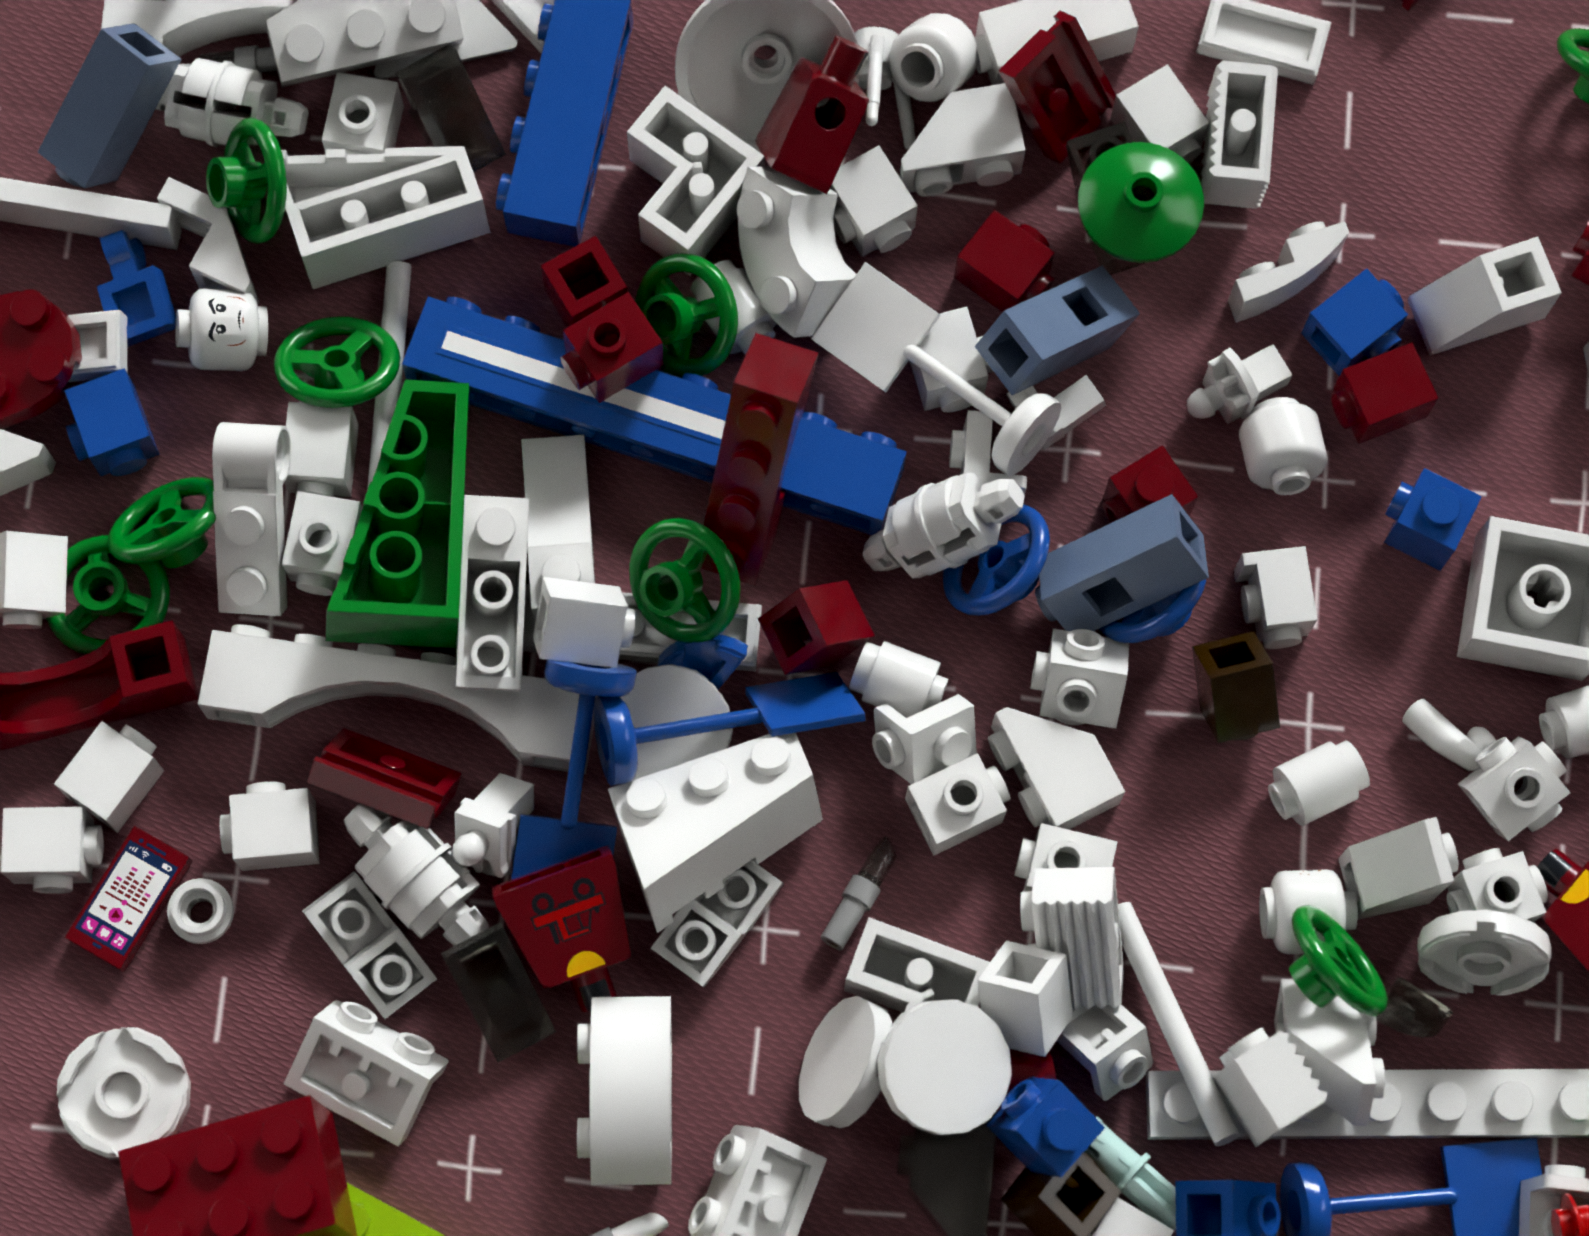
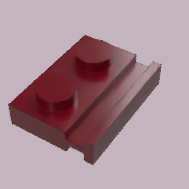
M1059 10L1053 16L1056 23L1047 32L1040 29L998 72L1044 156L1061 163L1102 123L1099 116L1108 107L1113 109L1116 94L1076 17Z
M343 728L323 749L321 757L316 756L313 759L307 783L429 829L433 817L437 819L456 795L462 773Z

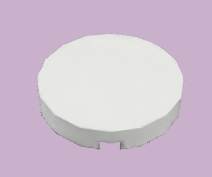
M673 664L647 667L636 675L633 690L628 695L621 697L627 704L634 728L730 712L724 697L709 679L697 670ZM732 728L637 744L638 768L636 776L632 780L729 748L733 733Z
M1490 910L1458 911L1437 917L1422 928L1417 941L1418 964L1421 972L1437 985L1455 992L1473 993V987L1477 985L1491 986V994H1497V996L1509 995L1528 990L1546 978L1549 972L1552 946L1548 934L1534 922L1514 914Z
M860 996L843 999L827 1013L812 1036L800 1071L799 1102L805 1116L824 1126L830 1127L831 1125L836 1128L848 1127L867 1112L881 1091L879 1076H877V1058L882 1043L886 1041L888 1033L893 1028L891 1027L893 1022L887 1009Z
M952 999L922 1002L901 1013L891 1025L893 1028L888 1033L886 1041L881 1045L877 1064L879 1086L890 1109L903 1121H908L913 1127L919 1128L918 1130L933 1135L967 1133L992 1117L1005 1100L1012 1076L1010 1049L997 1023L979 1007Z
M121 1027L122 1029L102 1031L87 1037L68 1056L57 1079L58 1107L65 1130L82 1148L110 1160H119L118 1151L177 1134L190 1108L191 1081L182 1058L163 1038L138 1027Z

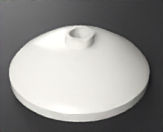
M706 0L690 17L678 42L675 55V78L678 94L762 154L755 139L800 58H807L821 65L835 35L857 45L858 42L849 20L832 0ZM764 45H769L776 49L775 55L767 60H761L754 55L755 51ZM861 69L854 81L858 84V86L860 83ZM829 98L821 100L816 107L824 105Z

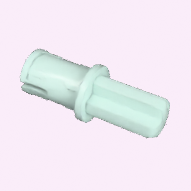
M1097 1116V1120L1105 1128L1084 1153L1089 1155L1097 1163L1100 1170L1143 1212L1175 1230L1176 1187L1147 1163L1151 1158L1148 1153L1141 1157Z

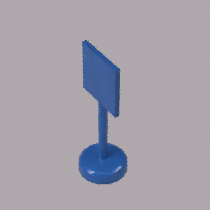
M546 660L545 678L547 682L555 688L579 694L562 817L557 819L520 814L511 880L609 845L613 856L617 826L577 820L595 696L622 697L628 695L635 686L637 670L622 664H618L617 668Z
M837 672L745 687V695L753 706L751 709L634 728L627 704L621 697L597 696L593 710L598 754L603 773L611 787L628 783L635 778L638 768L637 744L762 722L771 737L862 722L865 721V712Z
M1537 1138L1440 1147L1446 1188L1330 1198L1324 1177L1316 1166L1306 1162L1288 1163L1283 1169L1280 1185L1281 1216L1286 1236H1330L1332 1215L1449 1204L1453 1236H1519L1520 1183L1522 1180L1542 1175Z

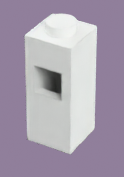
M1021 0L979 12L977 31L974 37L977 43L978 54L976 69L979 73L988 72L992 85L1003 84L1004 81L998 70L1040 29L1047 32L1056 23L1053 16L1059 10L1076 17L1098 61L1130 53L1133 51L1139 27L1130 1Z

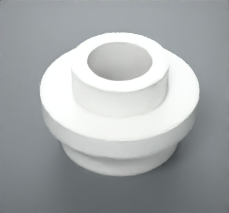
M197 878L183 883L174 891L168 903L167 915L170 926L183 940L194 944H206L219 939L229 929L234 916V905L231 896L222 885L211 879ZM202 901L211 903L213 913L209 920L204 923H195L191 920L190 913L195 904Z

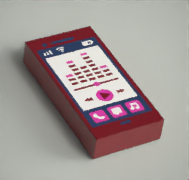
M134 826L65 938L124 973L193 862L192 859Z

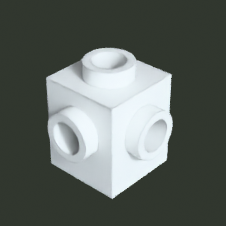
M1053 628L1049 652H1036L1030 689L1042 691L1040 716L1055 718L1068 725L1091 724L1116 729L1128 676L1129 643H1120L1108 637H1102L1100 634L1087 629L1066 631Z
M1519 736L1512 742L1507 737H1502L1485 748L1475 759L1480 768L1474 770L1458 783L1459 787L1493 830L1507 841L1511 840L1526 827L1531 832H1534L1547 825L1562 811V807L1558 802L1570 794V791L1559 779L1567 770L1550 747L1543 741L1534 747L1530 741ZM1523 777L1521 788L1514 792L1516 781Z
M1494 848L1470 856L1462 861L1465 870L1454 877V882L1447 887L1449 891L1447 893V904L1450 914L1458 911L1490 910L1514 914L1532 922L1546 914L1543 903L1548 901L1545 881L1535 865L1528 866L1523 851L1503 857L1500 848ZM1499 881L1507 903L1500 901L1495 896L1493 889L1495 882Z

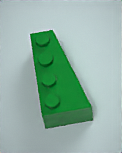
M405 379L381 449V456L374 477L369 484L363 502V509L353 539L351 538L343 561V568L336 589L333 590L326 611V641L455 648L460 603L469 383Z

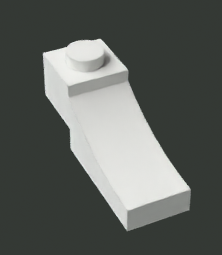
M104 0L101 29L135 23L179 57L191 50L224 39L268 33L266 20L290 6L296 0Z
M584 435L521 439L525 498H529L527 552L531 609L534 622H536L543 577L595 583Z

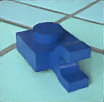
M123 230L99 238L105 258L110 266L113 280L98 285L97 290L104 311L121 310L127 316V347L175 330L176 315L163 270L154 265L146 268V257L142 242L137 237L129 240L127 232Z

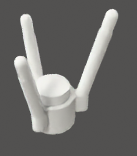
M882 27L859 29L855 32L858 45L869 52L861 67L859 87L867 90L866 96L869 99L866 108V123L869 126L877 124L881 90L889 88L892 82H894L904 147L908 151L916 140L910 96L906 95L896 85L889 67V53L894 39L899 34Z

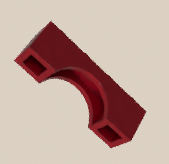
M755 333L733 383L704 520V526L720 537L731 552L737 565L740 581L753 586L757 583L776 537L786 494L785 491L781 490L782 481L793 441L808 400L818 352ZM707 553L701 569L719 574L714 561Z
M173 620L109 636L103 645L91 653L62 664L30 671L0 672V751L99 725L101 721L109 723L198 700L199 696L186 641Z

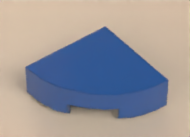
M720 634L711 640L700 643L676 641L659 655L657 666L673 664L697 670L719 690L747 656L748 645L735 638Z

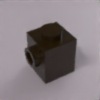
M1254 631L1192 646L1200 711L1218 743L1229 740H1246L1256 736L1258 733L1280 728L1273 663Z
M1083 1152L1062 1178L1030 1172L1025 1166L1000 1200L1036 1236H1089L1122 1191L1100 1170L1097 1163Z

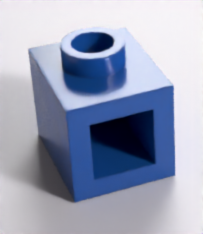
M1366 268L1310 312L1301 334L1335 373L1340 376L1344 368L1396 349L1402 341L1397 334L1408 313L1404 310V302L1398 291L1386 280L1380 279L1378 281Z
M125 368L64 390L76 421L66 426L73 450L79 461L89 458L100 476L109 473L113 476H124L134 473L147 464V459L160 455L136 388Z
M1424 468L1413 486L1402 481L1392 498L1385 515L1395 521L1384 543L1441 571L1455 552L1482 496Z
M1028 1077L1027 1080L1015 1086L1005 1097L1001 1104V1109L986 1125L1030 1172L1061 1178L1105 1128L1060 1080Z
M1242 1180L1175 1181L1176 1236H1276L1281 1220L1280 1208L1276 1200V1183Z

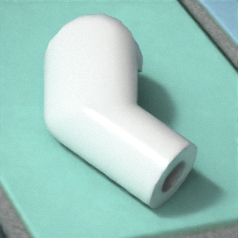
M1420 699L1413 703L1405 712L1402 720L1432 750L1467 771H1474L1480 768L1475 761L1476 757L1496 741L1494 736L1483 727H1472L1467 735H1464L1425 699Z

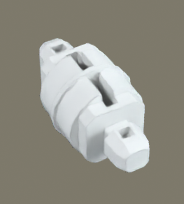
M197 58L192 64L178 65L156 107L157 110H165V126L179 128L182 136L205 141L214 147L219 145L226 146L232 129L237 123L246 118H256L263 121L269 126L274 135L294 137L304 134L309 114L308 109L299 102L283 97L276 98L277 82L263 80L259 71L236 66L230 61L220 63ZM191 96L207 98L206 103L191 101ZM235 105L252 107V111L249 113L235 110ZM250 137L247 141L248 145L258 144L253 137Z
M966 472L959 476L955 475L937 484L930 483L918 489L917 493L905 497L889 507L884 529L870 536L865 543L863 550L864 560L873 571H889L903 567L912 579L921 578L926 575L930 576L949 567L954 569L964 565L968 559L984 553L989 548L997 545L1001 523L1017 515L1023 507L1025 497L1023 490L1013 479H998L983 484L973 472Z
M361 803L358 804L345 817L344 823L348 833L359 847L365 845L369 850L357 862L354 868L364 878L363 881L383 901L381 905L386 910L391 909L408 929H412L420 939L441 926L445 930L443 936L458 950L470 953L479 946L491 931L488 922L475 905L470 908L465 901L479 888L480 884L472 877L467 867L455 862L451 845L448 842L444 844L430 828L426 829L405 820L393 826L390 823L392 817L389 814Z

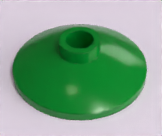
M1147 142L1125 143L1113 147L1098 156L1086 170L1078 192L1079 217L1088 236L1106 253L1129 262H1155L1179 252L1194 237L1201 223L1204 211L1202 186L1193 168L1174 151L1161 145ZM1137 186L1148 187L1153 191L1155 197L1150 201H1140L1134 197L1132 190Z

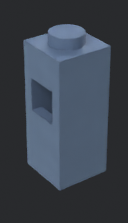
M135 23L102 28L46 134L38 153L56 166L55 171L63 180L74 186L85 189L117 181L182 59Z
M1102 265L1004 310L974 347L1010 394L1015 395L1110 349L1140 313Z
M1171 494L1049 552L1044 567L1039 574L1040 586L1035 589L1039 607L1049 621L1058 620L1066 631L1076 629L1095 631L1209 578L1204 535Z

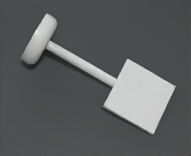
M865 262L811 339L884 392H887L907 362L911 361L1002 426L994 442L991 456L994 465L1007 476L1017 474L1035 457L1052 433L1062 409L1060 402L1048 394H1034L1025 399L1011 414L918 348L941 315Z

